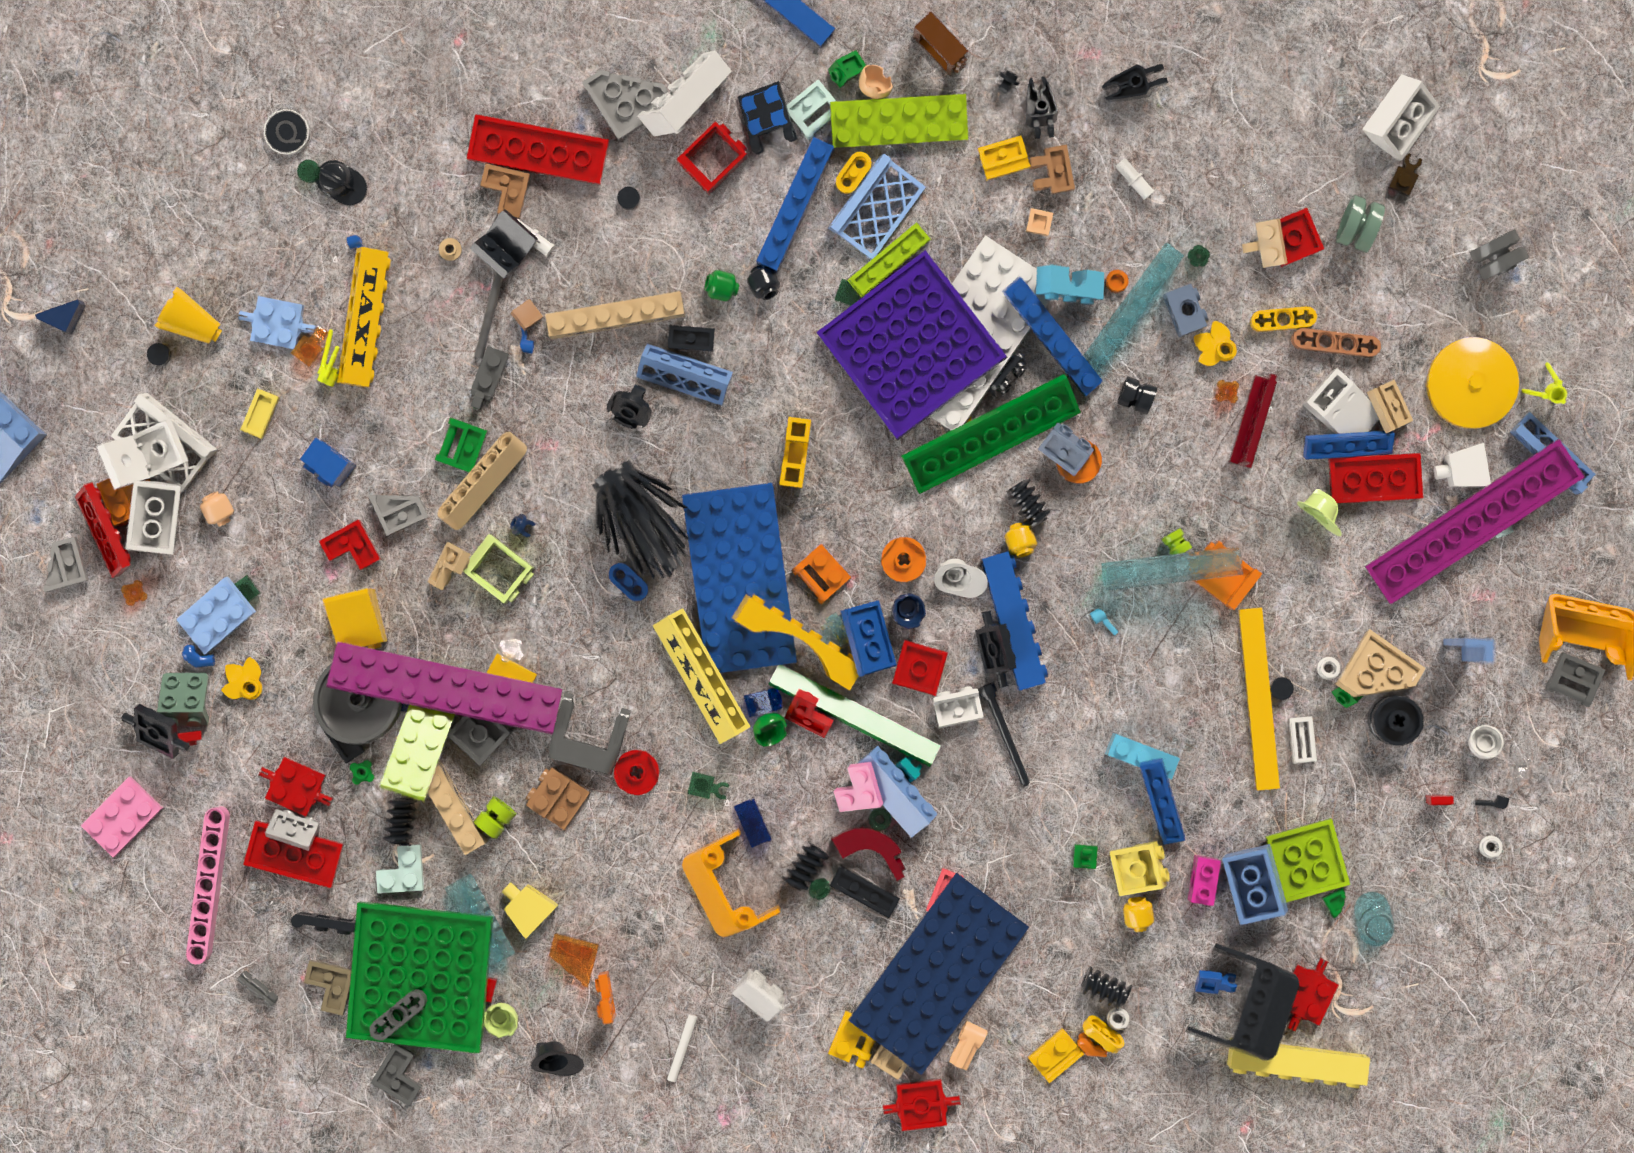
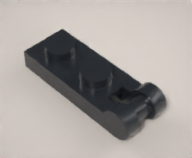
M299 912L291 917V925L295 928L311 925L315 926L314 930L328 931V928L336 929L338 934L350 935L351 932L355 931L356 920L308 912Z

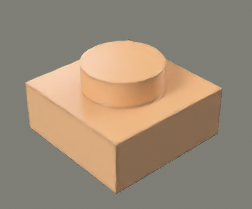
M1031 208L1026 232L1048 236L1053 213Z

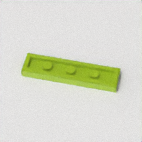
M916 222L847 281L862 298L931 239Z

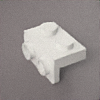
M964 687L959 689L958 693L950 694V691L937 694V697L933 698L939 728L984 719L978 688Z

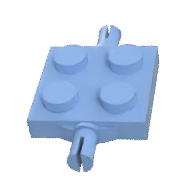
M258 296L256 309L253 313L240 311L239 315L248 317L238 316L239 320L252 322L250 341L290 349H297L298 338L302 332L315 335L316 331L308 330L307 328L317 329L316 325L304 323V305Z

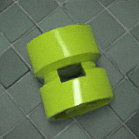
M493 796L486 805L487 811H481L474 820V823L490 837L497 839L505 829L504 824H509L517 813L505 802Z

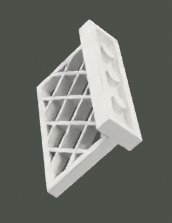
M148 393L139 394L134 401L136 403L111 437L115 440L123 438L120 434L127 427H132L134 435L137 433V426L147 425V428H150L153 424L171 419L186 456L187 453L194 452L201 458L196 466H189L188 462H186L184 467L168 470L170 475L166 472L159 474L168 483L180 484L175 480L174 471L185 470L186 480L181 485V493H183L207 460L213 457L218 449ZM139 408L146 414L147 423L136 424L135 413Z

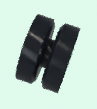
M1387 695L1376 700L1371 705L1367 717L1369 730L1377 740L1385 744L1398 746L1412 743L1419 737L1424 723L1421 708L1417 703L1406 696ZM1394 716L1397 717V722L1395 724H1393V722L1395 721Z

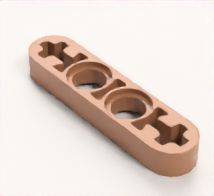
M1301 328L1295 331L1291 337L1293 346L1300 350L1368 358L1377 355L1381 349L1380 341L1376 337ZM1304 333L1305 338H1313V334H1316L1314 347L1311 346L1313 343L1311 341H1306L1301 345L1297 337ZM1322 335L1328 336L1331 340L1328 348H1323L1319 344V338ZM1344 338L1352 340L1353 348L1347 351L1342 348L1341 342ZM1372 341L1371 344L1375 346V349L1371 350L1370 353L1367 348L1362 347L1359 348V352H1356L1359 344L1365 345Z

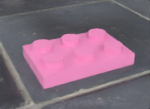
M130 776L81 827L114 858L163 807Z

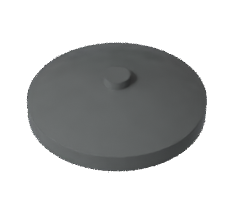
M331 663L319 677L313 695V708L319 725L332 738L352 745L367 744L384 736L396 723L401 712L402 703L328 688L327 681Z

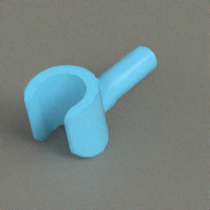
M1096 609L1090 613L1095 624L1102 621L1113 635L1118 633L1117 629L1107 619L1104 611Z

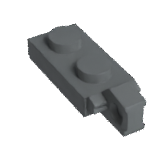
M487 346L471 387L470 394L474 395L471 404L473 408L481 410L484 401H490L491 397H494L509 358L508 353Z

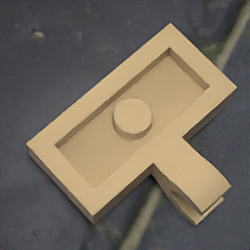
M1280 218L1255 223L1258 241L1242 244L1243 253L1260 250L1263 268L1287 264Z

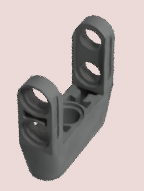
M565 692L551 738L548 757L612 775L620 753L631 710L621 709L620 714L615 720L608 749L565 737L574 707V694Z

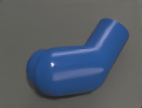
M193 645L184 646L182 657L193 667L215 666L214 655L200 656L196 653Z

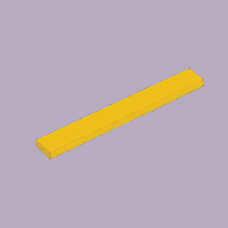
M1262 607L1240 609L1238 612L1256 790L1280 789Z

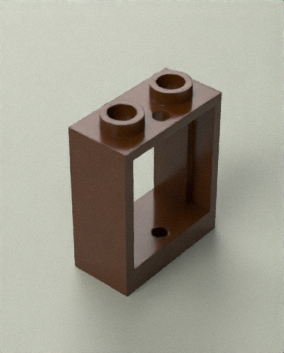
M931 11L914 26L913 38L949 76L954 72L958 74L967 65L969 50Z

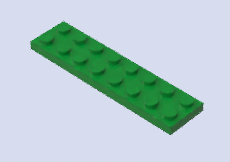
M1063 374L901 457L917 492L921 494L1054 427L1057 423H1062L1080 414L1081 411L1068 378Z

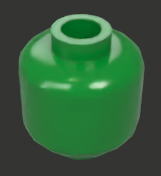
M714 270L711 274L707 275L704 291H707L708 297L728 302L732 296L737 295L739 283L736 282L734 274Z

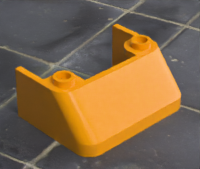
M1550 595L1546 603L1539 637L1542 663H1547L1553 650H1559L1563 642L1605 650L1606 657L1611 663L1625 665L1627 680L1632 681L1634 677V612L1627 608L1570 596Z
M739 828L688 854L682 862V868L715 932L722 937H728L750 929L781 911L779 905L757 916L753 909L747 906L732 910L712 870L719 867L724 861V852L720 845L741 834Z

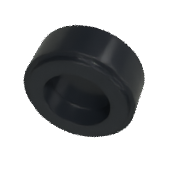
M627 186L618 192L617 200L623 209L633 210L640 203V195L634 187Z
M155 343L148 348L147 359L153 365L164 366L171 359V351L166 345Z
M1278 677L1270 684L1271 695L1276 699L1285 700L1293 694L1294 687L1288 678Z

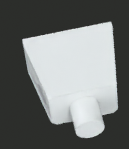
M1484 443L1445 455V465L1434 466L1435 479L1447 478L1449 487H1486L1491 483Z

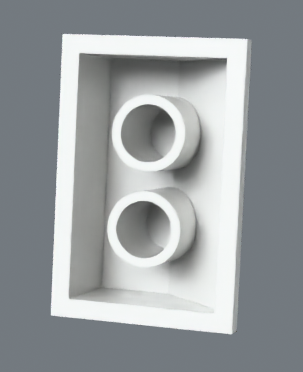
M1401 74L1362 130L1373 143L1397 160L1402 161L1440 108V105L1422 81Z
M134 481L126 549L173 555L182 484Z

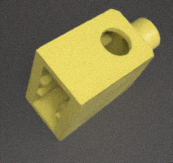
M510 882L502 891L511 901L504 910L524 938H527L558 906L556 902L529 884L520 891Z

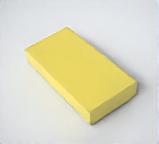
M257 388L240 430L263 439L280 397Z

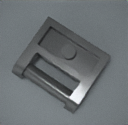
M1561 652L1545 689L1550 692L1556 691L1580 701L1581 705L1589 707L1593 702L1605 669ZM1563 677L1588 689L1584 694L1558 682Z

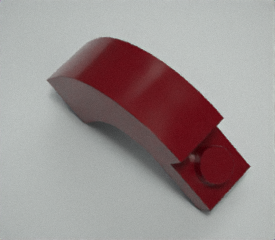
M855 827L832 836V840L842 859L859 850H873L885 859L896 881L905 877L903 871L906 868L900 858L895 859L894 857L902 853L901 849L885 833L873 828Z

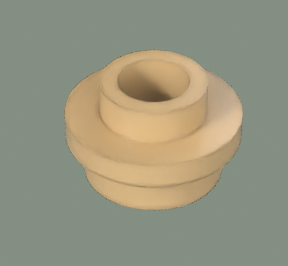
M447 238L440 243L439 253L443 259L454 261L460 257L462 247L456 239ZM452 245L454 247V251L452 253H447V246Z

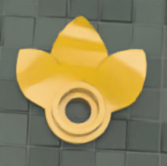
M1213 321L1210 333H1200L1193 337L1196 347L1203 352L1198 359V362L1203 365L1214 366L1219 361H1230L1237 353L1235 343L1230 340L1229 329L1218 321ZM1223 346H1226L1229 349L1228 354H1223L1221 352V348Z
M248 657L244 666L237 664L225 666V673L229 683L221 691L228 698L238 699L244 697L248 700H254L261 695L263 690L262 684L259 681L261 668L253 658ZM250 684H253L255 686V691L253 693H250L248 691V686Z

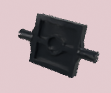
M990 611L981 612L985 626L975 630L985 674L992 673L996 675L999 688L1006 687L1008 683L1005 673L1008 670L1017 668L1015 663L1016 657L1010 642V632L1007 629L1006 623L1000 625L993 624Z
M138 704L133 709L134 716L127 712L122 715L121 721L132 725L134 728L137 742L172 759L179 754V749L184 752L189 750L190 743L178 737L177 723L172 718L166 717L152 708Z

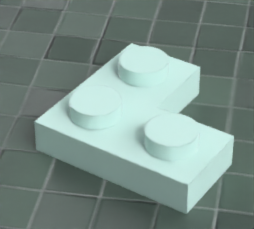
M421 844L397 846L399 868L376 870L377 893L424 890Z

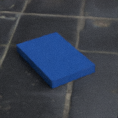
M879 600L841 610L858 677L897 666Z

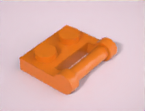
M822 544L791 570L818 597L817 601L820 604L825 602L851 578ZM808 564L830 587L827 591L824 592L804 568Z

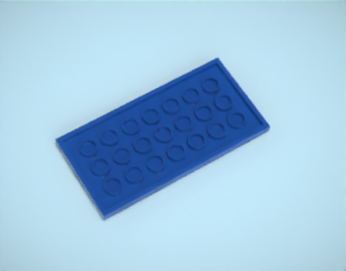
M773 482L682 494L683 505L687 507L684 508L687 536L691 539L688 540L702 642L719 672L797 663L793 635L778 631L753 632L732 619L745 595L751 598L753 595H756L766 601L764 603L765 607L771 610L774 606L784 612L783 618L788 621L791 620Z

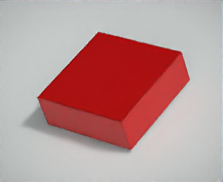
M1426 795V803L1432 806L1454 804V796Z

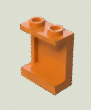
M1221 541L1210 542L1203 550V553L1213 552L1214 554H1205L1201 561L1197 559L1190 567L1189 571H1191V574L1188 577L1229 609L1235 610L1261 577L1262 573L1256 568L1249 566L1223 546Z

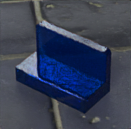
M755 797L734 806L751 848L767 841H772L773 838Z

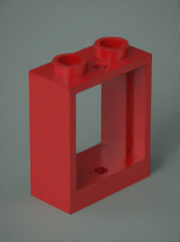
M716 121L676 159L677 163L708 195L748 158L745 152L747 150L746 146L740 140L735 142L729 136L731 131L723 123L719 125ZM717 134L738 157L711 182L689 159Z

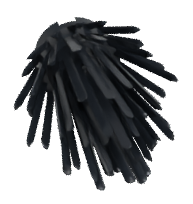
M624 461L620 463L621 468L608 469L594 480L595 484H592L596 491L595 531L599 529V535H601L604 523L607 554L610 552V537L612 536L616 555L620 552L617 537L618 540L622 539L636 572L639 569L640 573H643V568L637 557L640 553L653 580L655 575L651 567L656 568L664 579L665 574L659 564L666 575L671 577V572L678 568L674 558L679 566L684 568L677 555L679 550L684 557L689 558L682 549L685 548L684 543L675 532L682 534L686 540L691 539L646 490L669 507L675 508L680 506L683 509L687 507L657 487L659 486L670 491L672 488L667 486L669 485L668 483L635 469L631 461Z

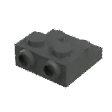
M464 716L449 732L448 737L481 766L509 737L513 730L509 725Z

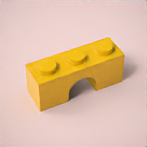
M788 417L780 486L803 488L811 427L810 419Z

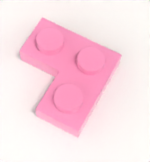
M872 763L851 764L848 767V772L853 786L839 787L833 791L839 812L881 807L883 800Z

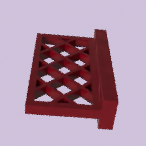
M1270 373L1265 377L1254 376L1229 463L1249 469L1252 468L1278 375Z

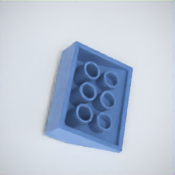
M1 391L0 484L46 436Z

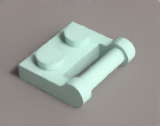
M819 79L787 104L791 120L801 130L807 140L812 139L814 133L831 120L830 109L808 127L804 121L826 103L830 105V102H836Z

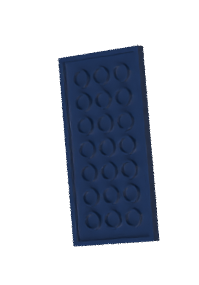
M955 872V875L914 928L848 1021L922 1075L1026 933L1029 926Z

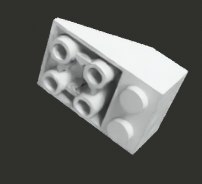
M1338 368L1332 370L1302 404L1335 434L1369 432L1379 421L1371 401Z
M749 969L734 987L732 994L768 1022L784 1008V992L775 984L770 986L766 983V977L758 970L753 972Z

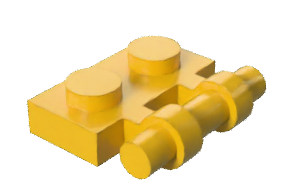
M845 1010L828 1054L846 1062L850 1061L852 1054L856 1055L858 1060L855 1065L864 1068L866 1062L871 1058L872 1054L870 1052L876 1041L848 1021L852 1013ZM860 1035L866 1037L862 1049L856 1047Z

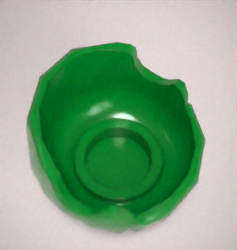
M766 713L759 717L753 725V734L757 744L768 747L782 741L787 736L785 729L787 727L784 717L777 713Z

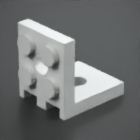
M171 419L158 423L132 436L96 446L114 489L131 485L134 481L150 479L188 462ZM158 443L163 447L162 454L158 451Z

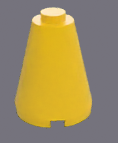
M176 287L173 291L172 299H168L162 309L155 327L208 344L212 340L216 342L222 332L219 329L220 323L182 289Z

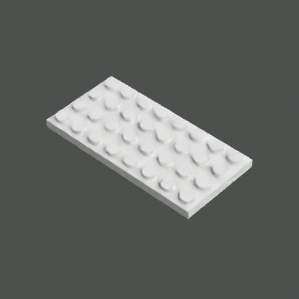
M986 235L952 285L1006 354L1007 359L929 416L950 431L968 421L1031 330L1002 291L1017 277H1022L1045 308L1051 301L1046 300L1044 295L1036 294L1037 269Z

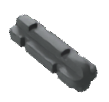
M243 971L238 977L239 983L243 986L246 985L247 989L259 999H264L263 1002L268 1006H273L278 1000V996L274 992H269V988L256 978L253 979L248 971Z

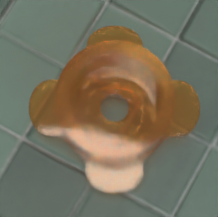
M1219 380L1217 382L1218 394L1215 396L1218 402H1237L1238 382Z
M135 580L133 584L122 586L121 592L126 599L127 605L133 606L136 602L147 599L148 595L142 588V581Z

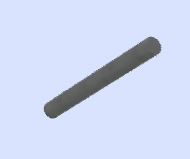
M496 271L474 357L481 359L484 356L503 278Z

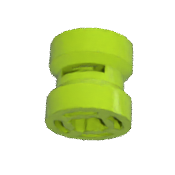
M1181 528L1161 539L1164 545L1170 548L1169 553L1172 558L1192 548L1190 542L1184 539V532Z

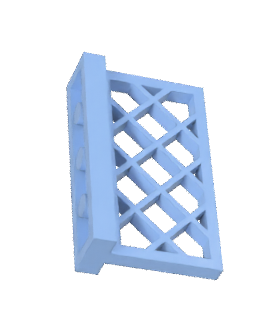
M882 154L829 225L828 229L838 234L872 260L926 187L891 161L890 157ZM890 167L898 172L899 182L887 183L886 172ZM883 178V184L878 185V183ZM904 183H912L918 187L913 196L905 197ZM899 184L901 198L889 199L887 186ZM877 187H884L886 200L873 201V190ZM869 197V198H870V202L865 203V201H866L867 198ZM906 199H910V201H909L908 204L906 205L905 200H906ZM902 200V212L897 215H891L890 202ZM886 203L888 216L876 218L874 204ZM871 205L872 218L860 220L859 209L862 206ZM856 215L857 220H856V221H851V220L854 218V216ZM897 217V219H896L895 222L893 223V222H892V218ZM889 219V230L886 233L878 234L876 220ZM873 221L875 234L863 236L861 222ZM857 223L859 237L851 238L844 233L849 224ZM884 235V237L879 242V236ZM875 237L876 248L872 253L864 248L863 238ZM860 239V244L857 243L855 240Z

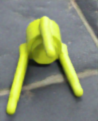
M330 329L321 365L317 372L319 374L317 380L334 387L338 379L337 373L339 369L333 367L339 347H335L329 363L326 364L333 330Z
M1548 362L1545 363V366L1552 376L1554 383L1549 384L1545 392L1529 389L1521 390L1522 393L1548 399L1555 404L1566 403L1567 390L1562 386L1563 381L1558 378Z

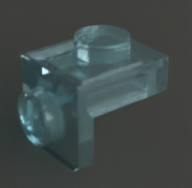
M837 612L825 618L827 623L820 627L823 631L830 627L841 646L849 642L842 615L838 616Z

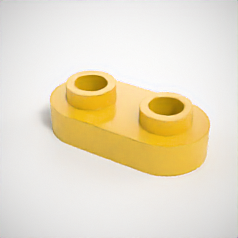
M856 152L849 158L836 178V187L839 192L851 194L858 188L871 169V159L868 154ZM858 161H862L864 163V167L857 168L856 163ZM844 180H850L851 185L849 187H845L843 185Z
M1090 1015L1083 1022L1084 1033L1099 1043L1107 1052L1118 1053L1124 1047L1125 1043L1122 1036L1097 1016Z

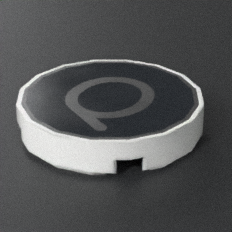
M283 109L275 112L268 118L264 126V137L266 143L273 151L284 155H294L302 151L308 143L310 128L308 122L301 114L294 110Z

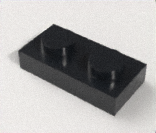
M669 325L668 349L713 352L715 328Z

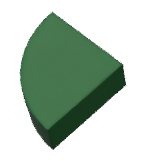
M1343 887L1322 897L1332 918H1336L1343 909L1346 897Z

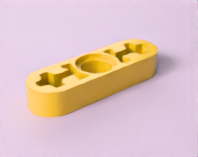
M1311 307L1260 310L1251 316L1250 326L1257 332L1308 328L1316 322L1317 313ZM1304 311L1307 312V315H1311L1312 318L1307 323L1301 319L1295 321L1297 325L1293 324V312H1296L1295 317L1302 316ZM1280 313H1285L1289 316V323L1285 326L1280 325L1277 321ZM1270 314H1273L1272 322H1266L1262 327H1260L1259 323H1255L1259 315L1262 316V319H1270Z

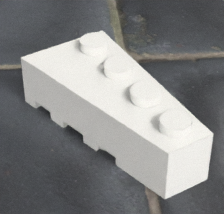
M715 50L703 53L683 72L684 78L680 77L668 86L670 91L661 97L655 98L651 102L653 107L647 112L642 111L637 117L653 136L677 134L686 127L685 122L689 118H693L700 111L699 107L713 97V91L726 83V77L732 71Z

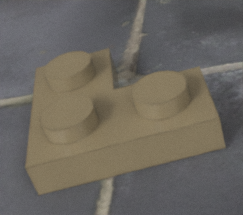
M309 960L304 983L326 988L321 1011L343 1016L350 992L352 969Z

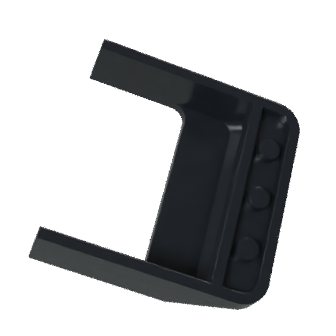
M1216 943L1213 948L1214 951L1256 966L1235 1035L1232 1039L1226 1040L1190 1026L1186 1028L1185 1032L1263 1061L1271 1060L1278 1052L1299 988V979L1294 973L1273 963Z

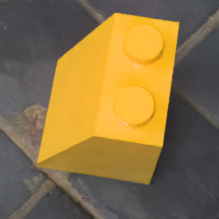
M366 588L323 599L336 644L337 642L377 649L382 647L381 643L387 642L375 589Z

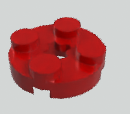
M638 749L624 753L616 762L614 769V779L618 787L632 795H643L651 791L658 782L660 774L659 765L654 756L647 751ZM634 766H637L638 769H643L639 779L636 776H631L630 772L633 771Z

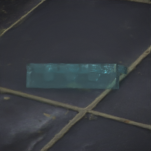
M471 873L444 888L457 912L493 916L489 967L515 954Z

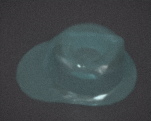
M1377 892L1362 894L1354 906L1360 938L1371 946L1386 944L1394 933V922L1390 905L1387 899Z

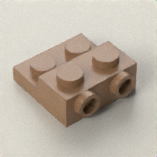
M552 767L550 771L545 769L538 780L541 781L537 789L533 787L525 798L528 800L526 806L565 830L591 792L555 767Z

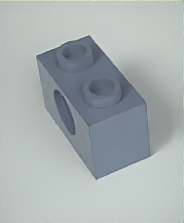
M1192 284L1163 295L1179 338L1207 327L1206 322L1209 321L1205 309L1200 308L1198 303L1200 295L1197 288L1192 287ZM1187 304L1191 306L1192 315H1184L1182 305Z

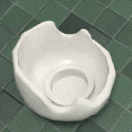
M1481 725L1472 730L1468 744L1469 749L1476 757L1492 759L1500 754L1504 741L1502 734L1496 727Z

